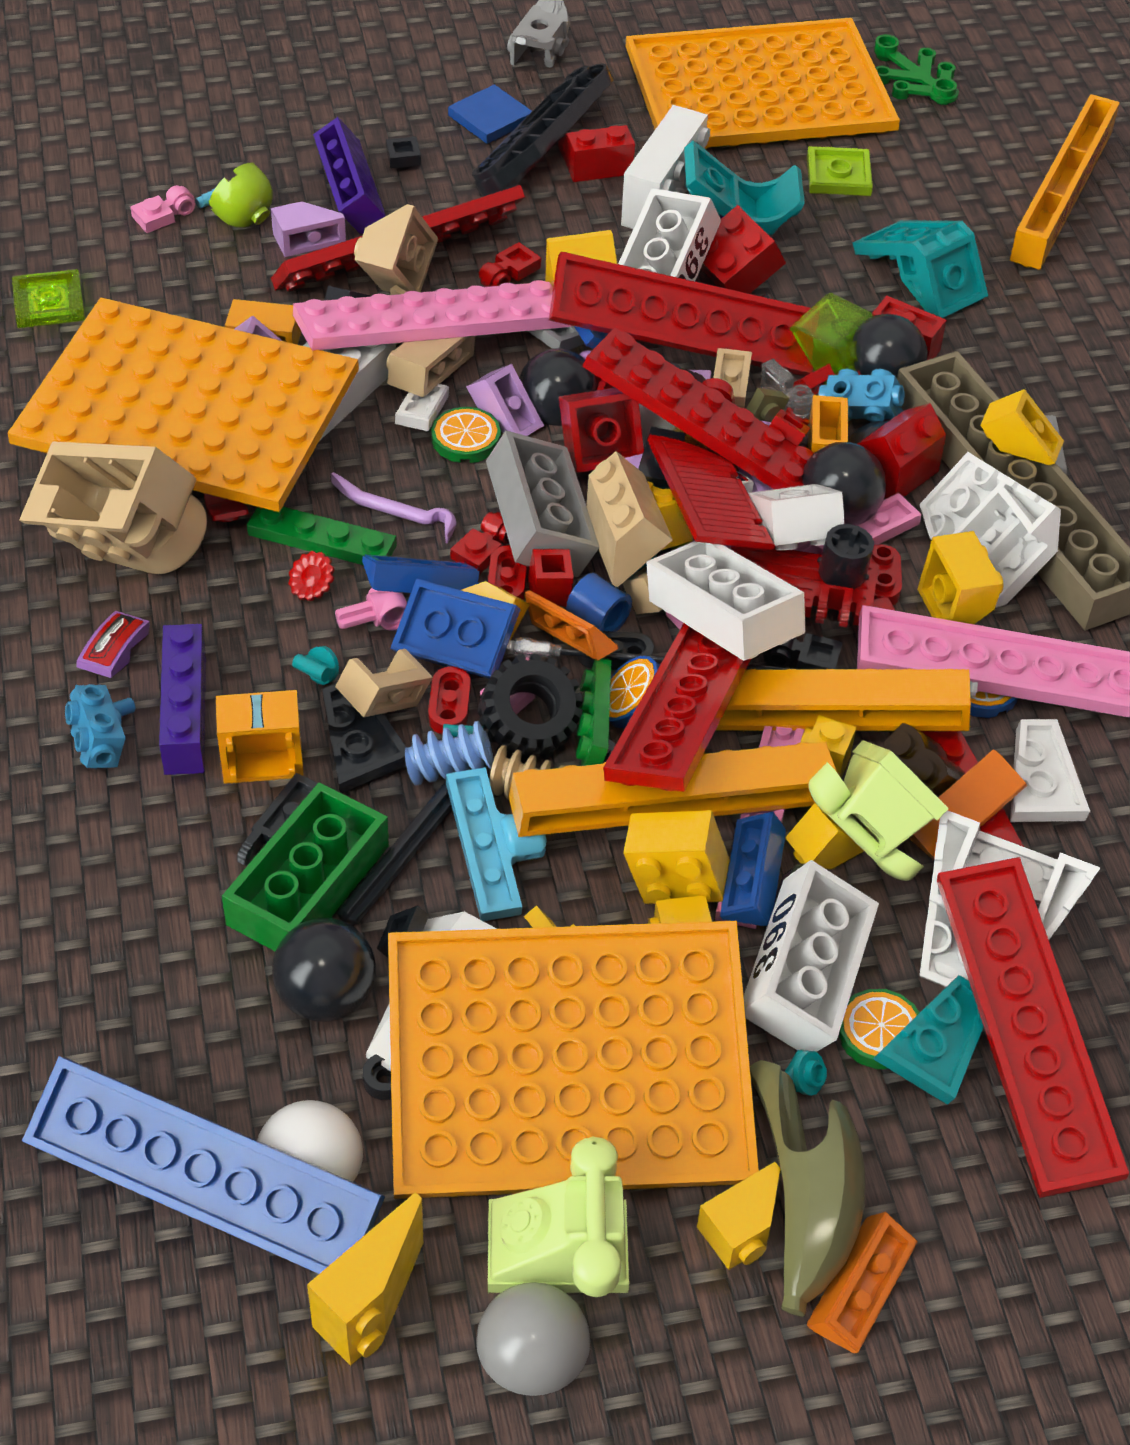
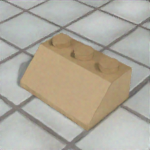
M407 204L365 228L363 236L357 240L355 245V261L383 291L390 292V288L397 285L406 292H421L438 237L413 205Z
M617 451L606 460L600 462L595 470L589 474L586 507L604 565L612 584L618 587L673 539L644 473Z

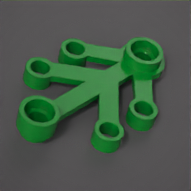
M884 34L876 38L874 47L876 57L881 61H892L903 69H890L886 66L876 67L883 85L888 84L890 79L899 80L893 83L892 96L894 98L904 100L910 94L929 96L940 105H947L957 100L959 90L957 89V83L952 80L955 73L954 64L950 62L939 63L936 73L938 79H935L931 76V67L935 63L936 57L935 50L931 48H921L919 50L917 62L920 64L919 67L898 51L899 40L895 36ZM907 81H909V82L922 83L923 85L910 84V83H908Z

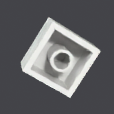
M811 484L748 493L762 519L760 525L766 527L776 550H793L798 548L799 542L810 541V544L814 546L824 545L827 532L832 527L844 524L842 492L832 488Z

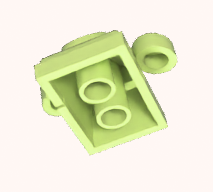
M863 740L852 751L854 755L850 760L844 781L827 762L809 780L810 794L818 807L851 837L885 873L902 881L912 880L924 866L896 847L933 819L938 820L949 808L891 750Z
M599 1137L584 1138L577 1142L571 1153L570 1170L572 1176L565 1181L497 1199H489L488 1293H501L515 1285L530 1282L545 1283L559 1288L565 1293H584L592 1297H601L609 1293H628L627 1205L623 1197L622 1179L620 1176H615L618 1154L611 1142Z

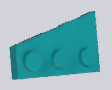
M958 975L873 1058L947 1105L956 1098L984 1027L969 980Z

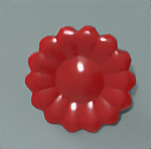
M310 551L308 554H302L299 560L293 562V568L289 571L290 579L288 584L291 586V592L297 595L300 600L307 599L308 601H313L315 598H321L324 592L329 591L330 584L334 581L332 574L335 568L331 565L332 560L322 552Z

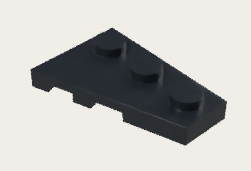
M336 684L322 689L340 793L406 767V746L384 714L363 717L335 687Z

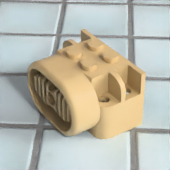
M52 441L19 519L24 524L46 526L52 537L73 544L82 550V554L98 561L104 559L152 574L172 572L189 561L201 545L207 526L206 512L202 503L191 495L196 483V477L157 447Z

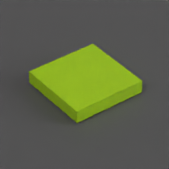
M808 147L809 193L871 196L873 185L869 149Z

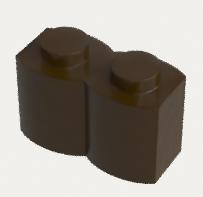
M902 723L884 742V748L891 750L937 797L942 795L965 774L959 766L947 760L944 749L937 741L908 724Z

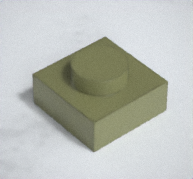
M757 387L746 409L755 418L761 421L772 422L776 414L781 409L784 410L790 398L782 391Z

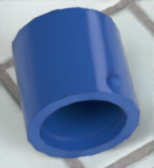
M590 573L584 576L573 588L567 601L566 610L594 625L600 631L617 632L629 616L632 608V599L629 594L624 593L599 575Z

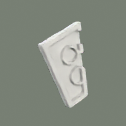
M1020 720L1016 729L1014 770L1026 782L1027 786L1011 800L1010 822L1085 821L1090 809L1058 720Z

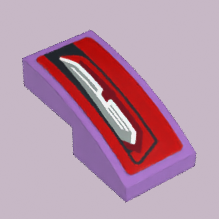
M119 611L113 612L89 639L77 659L76 667L112 678L129 663L130 649L149 634V621Z

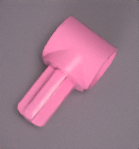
M371 588L366 596L367 601L335 611L336 621L341 629L373 621L376 627L381 625L386 630H397L407 601L402 592L377 591Z

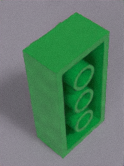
M319 782L222 895L226 926L276 952L284 936L297 925L311 919L331 918L389 847L388 816Z

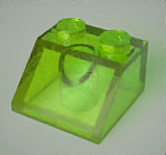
M830 292L794 323L790 330L814 370L830 364L835 375H838L842 369L856 371L854 362L858 361L856 353L857 341H853V337L858 326L873 315L871 312Z

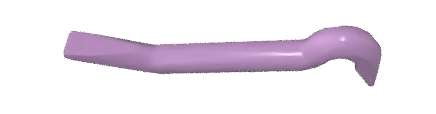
M331 473L332 484L356 504L420 524L443 522L445 525V543H448L457 523L455 516L448 509L433 508L426 511L363 492L338 474Z

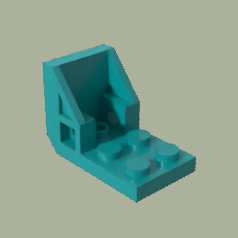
M900 220L852 242L855 255H869L870 259L889 255L890 259H896L901 280L925 311L941 318L988 296L975 235L963 221Z

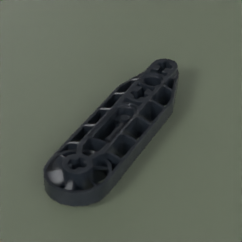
M600 63L590 67L583 66L567 75L565 81L557 86L472 172L475 180L474 183L483 197L515 187L583 116L590 106L601 97L602 93L613 82V76L606 64Z

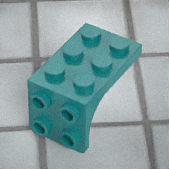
M694 140L684 147L687 190L691 195L711 198L719 216L722 215L724 217L739 205L771 236L789 218L797 216L802 210L805 203L801 169L796 165L772 181L754 183L737 176Z

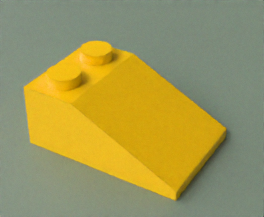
M416 1192L307 1284L312 1327L350 1366L361 1356L369 1357L382 1345L424 1243L422 1198Z

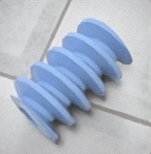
M474 721L472 734H468L465 726L460 724L458 725L457 737L452 736L449 728H443L442 740L438 741L433 731H428L426 744L422 743L418 734H414L412 736V747L405 748V762L413 784L421 785L424 778L428 782H435L439 774L446 779V774L453 773L454 770L460 772L469 770V767L471 769L484 768L485 763L491 769L493 753L486 731L483 730L479 721Z

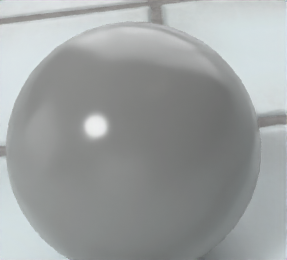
M522 1283L501 1292L488 1305L478 1325L476 1347L483 1368L497 1384L509 1391L522 1395H545L567 1386L582 1371L590 1351V1332L583 1311L567 1293L545 1283Z

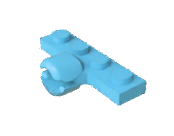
M486 767L447 773L446 786L480 920L488 921L521 915L522 903L512 865L520 861L542 858L545 855L546 834L518 837L513 814H502L496 808Z

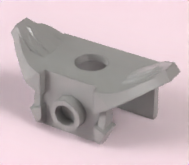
M539 0L531 7L509 37L507 50L510 52L511 65H515L527 47L531 46L545 49V66L549 68L554 66L556 58L562 56L569 43L567 32L571 22L563 0ZM537 23L545 24L548 27L539 30L537 29Z

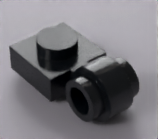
M806 633L803 642L798 641L795 637L785 644L767 650L765 653L768 662L774 667L785 668L795 659L798 660L796 669H836L843 642Z

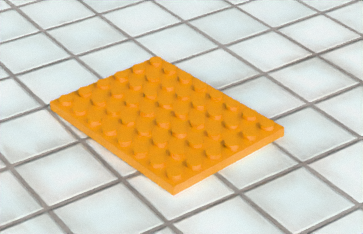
M852 18L626 36L625 47L654 129L658 127L672 105L708 114L707 128L710 129V137L705 149L750 143L765 144L773 141H796L798 139L826 138L840 135L853 136L874 132L884 133L899 129L900 119Z
M100 297L8 431V439L10 444L48 453L52 441L157 447L196 477L194 491L280 512L359 370L358 359L322 350L312 351L311 348Z
M737 921L388 933L394 1199H406L415 1192L421 1198L516 1194L559 1183L572 1176L570 1164L573 1147L577 1142L589 1137L606 1139L616 1148L618 1159L615 1176L621 1177L623 1189L736 1185L759 1171Z

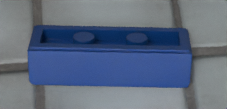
M366 554L362 558L369 583L377 591L411 593L416 579L458 590L478 584L480 571L463 562Z
M774 812L737 819L720 912L722 920L759 926H768L775 905L786 829Z

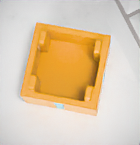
M297 690L216 696L217 737L224 784L292 779L296 773L304 776Z

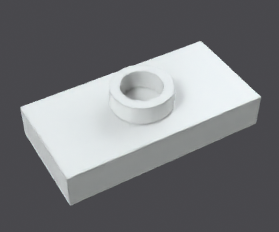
M438 384L424 397L408 392L395 414V424L429 431L448 399L449 386Z

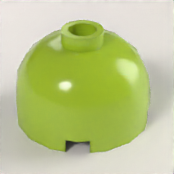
M245 163L233 170L236 176L230 181L224 177L219 182L209 200V205L212 207L211 210L226 224L236 228L249 227L254 223L256 225L263 223L270 214L269 208L273 199L272 185L266 175L254 163Z

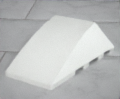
M969 452L962 457L919 504L930 540L935 536L969 531L975 532L981 545L986 547L988 557L995 570L1000 572L1003 578V591L999 595L996 607L1007 605L1058 552L1061 509Z
M947 810L939 820L920 977L944 987L958 975L968 980L936 881L938 873L1020 857L1048 940H1050L1097 875L1100 867L1063 853L1059 854L1058 860L982 832L980 831V822Z

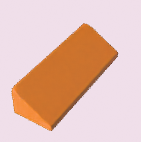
M530 590L525 592L526 602L530 604L528 610L533 625L597 661L618 649V645L594 625Z
M992 750L938 798L949 808L948 811L980 822L981 827L1020 793L1027 784L996 750ZM940 818L938 820L933 819L910 837L911 841L933 860L935 859Z
M887 1212L867 1217L860 1227L859 1235L846 1264L827 1286L808 1320L807 1326L815 1333L854 1354L858 1353L918 1241Z

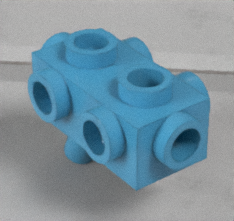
M842 369L838 375H828L827 385H821L819 388V396L848 398V421L851 419H866L872 422L883 421L884 419H893L903 411L899 406H902L904 403V387L899 384L895 375L884 369H875L871 375H859L854 370Z
M75 685V689L70 693L71 701L66 703L65 719L68 725H72L71 735L74 737L76 751L81 752V763L86 768L118 767L125 742V735L121 727V716L135 712L134 701L131 698H126L113 703L106 685Z

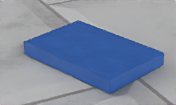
M416 579L390 649L396 653L400 649H407L414 658L445 667L454 666L465 670L467 673L490 679L494 671L499 670L521 609L511 603Z

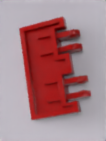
M731 546L732 551L803 591L805 617L810 618L812 606L818 607L815 623H824L829 608L839 610V627L847 628L850 612L855 613L853 625L859 626L862 605L873 607L879 564L870 563L867 571L869 579L865 580L860 587L853 589L829 585L820 578L818 572L820 563L817 559L822 556L821 554L797 550H776L775 547L772 550Z

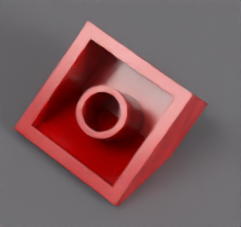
M614 125L608 128L583 129L577 132L566 133L558 141V147L573 182L624 176L625 171L634 160L635 142L627 125Z
M931 403L902 411L857 444L870 450L882 464L886 476L885 498L887 499L897 493L905 497L939 472L946 433Z

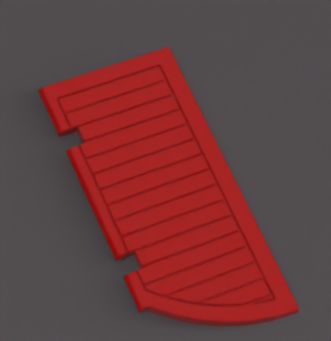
M649 434L647 441L695 542L768 550L774 549L775 544L766 527L760 525L762 519L741 479H737L738 473L732 462L690 443Z

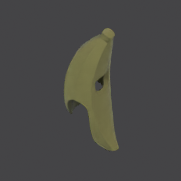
M760 1060L750 1066L751 1084L756 1090L767 1114L776 1147L785 1196L784 1298L781 1309L789 1314L804 1317L807 1303L822 1293L846 1264L859 1235L865 1207L866 1189L863 1154L859 1136L847 1107L833 1099L829 1105L827 1134L819 1145L807 1151L793 1080L786 1072L781 1070L780 1065Z

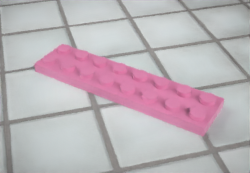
M541 280L532 281L527 284L503 283L500 286H470L468 289L456 290L441 288L432 292L408 291L397 295L374 294L371 297L361 298L345 296L338 300L321 301L310 299L302 303H293V317L312 351L571 327V325L549 321L553 287L550 282Z
M862 605L859 616L857 669H969L970 681L978 682L977 691L1130 717V652Z

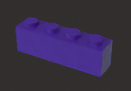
M337 117L314 133L313 136L338 211L343 213L345 219L361 235L367 226L384 218L386 214L360 140Z
M202 624L163 625L159 746L164 775L204 773L206 650Z

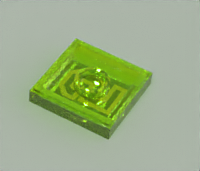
M78 269L12 276L17 328L85 320Z

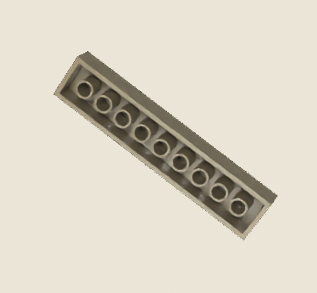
M958 351L899 369L897 380L900 385H903L905 393L904 403L899 407L905 411L931 403L946 433L942 460L950 469L969 452L1061 509L1058 552L1037 574L1084 631L1130 615V547L1056 463L1046 465L1001 452L993 441L985 435L983 428L980 426L989 404L999 400V398Z

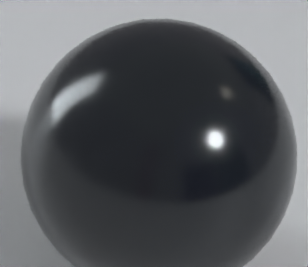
M880 314L863 321L851 334L846 347L847 368L854 371L859 370L861 375H871L875 369H884L891 372L897 378L899 369L927 360V345L921 331L910 320L895 314Z
M554 348L540 352L526 363L520 373L519 379L543 424L562 426L559 396L596 391L599 386L597 376L582 367L585 358L574 351Z
M852 442L828 444L817 450L808 459L803 468V485L817 484L842 492L844 524L859 525L866 522L875 515L883 503L886 493V476L883 466L870 450Z
M333 918L311 919L294 927L279 943L272 964L273 983L282 1002L298 1016L317 1022L339 1020L355 1012L367 1000L376 977L375 956L367 939L352 925Z

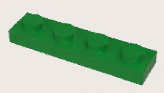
M257 507L247 524L249 536L306 551L322 552L325 556L363 565L362 558L365 554L391 557L397 546L396 535L287 507H282L280 512Z
M605 658L598 661L595 660L592 670L585 669L580 683V691L583 692V703L579 708L583 711L577 735L581 736L576 752V759L582 760L581 766L603 764L608 751L611 660Z

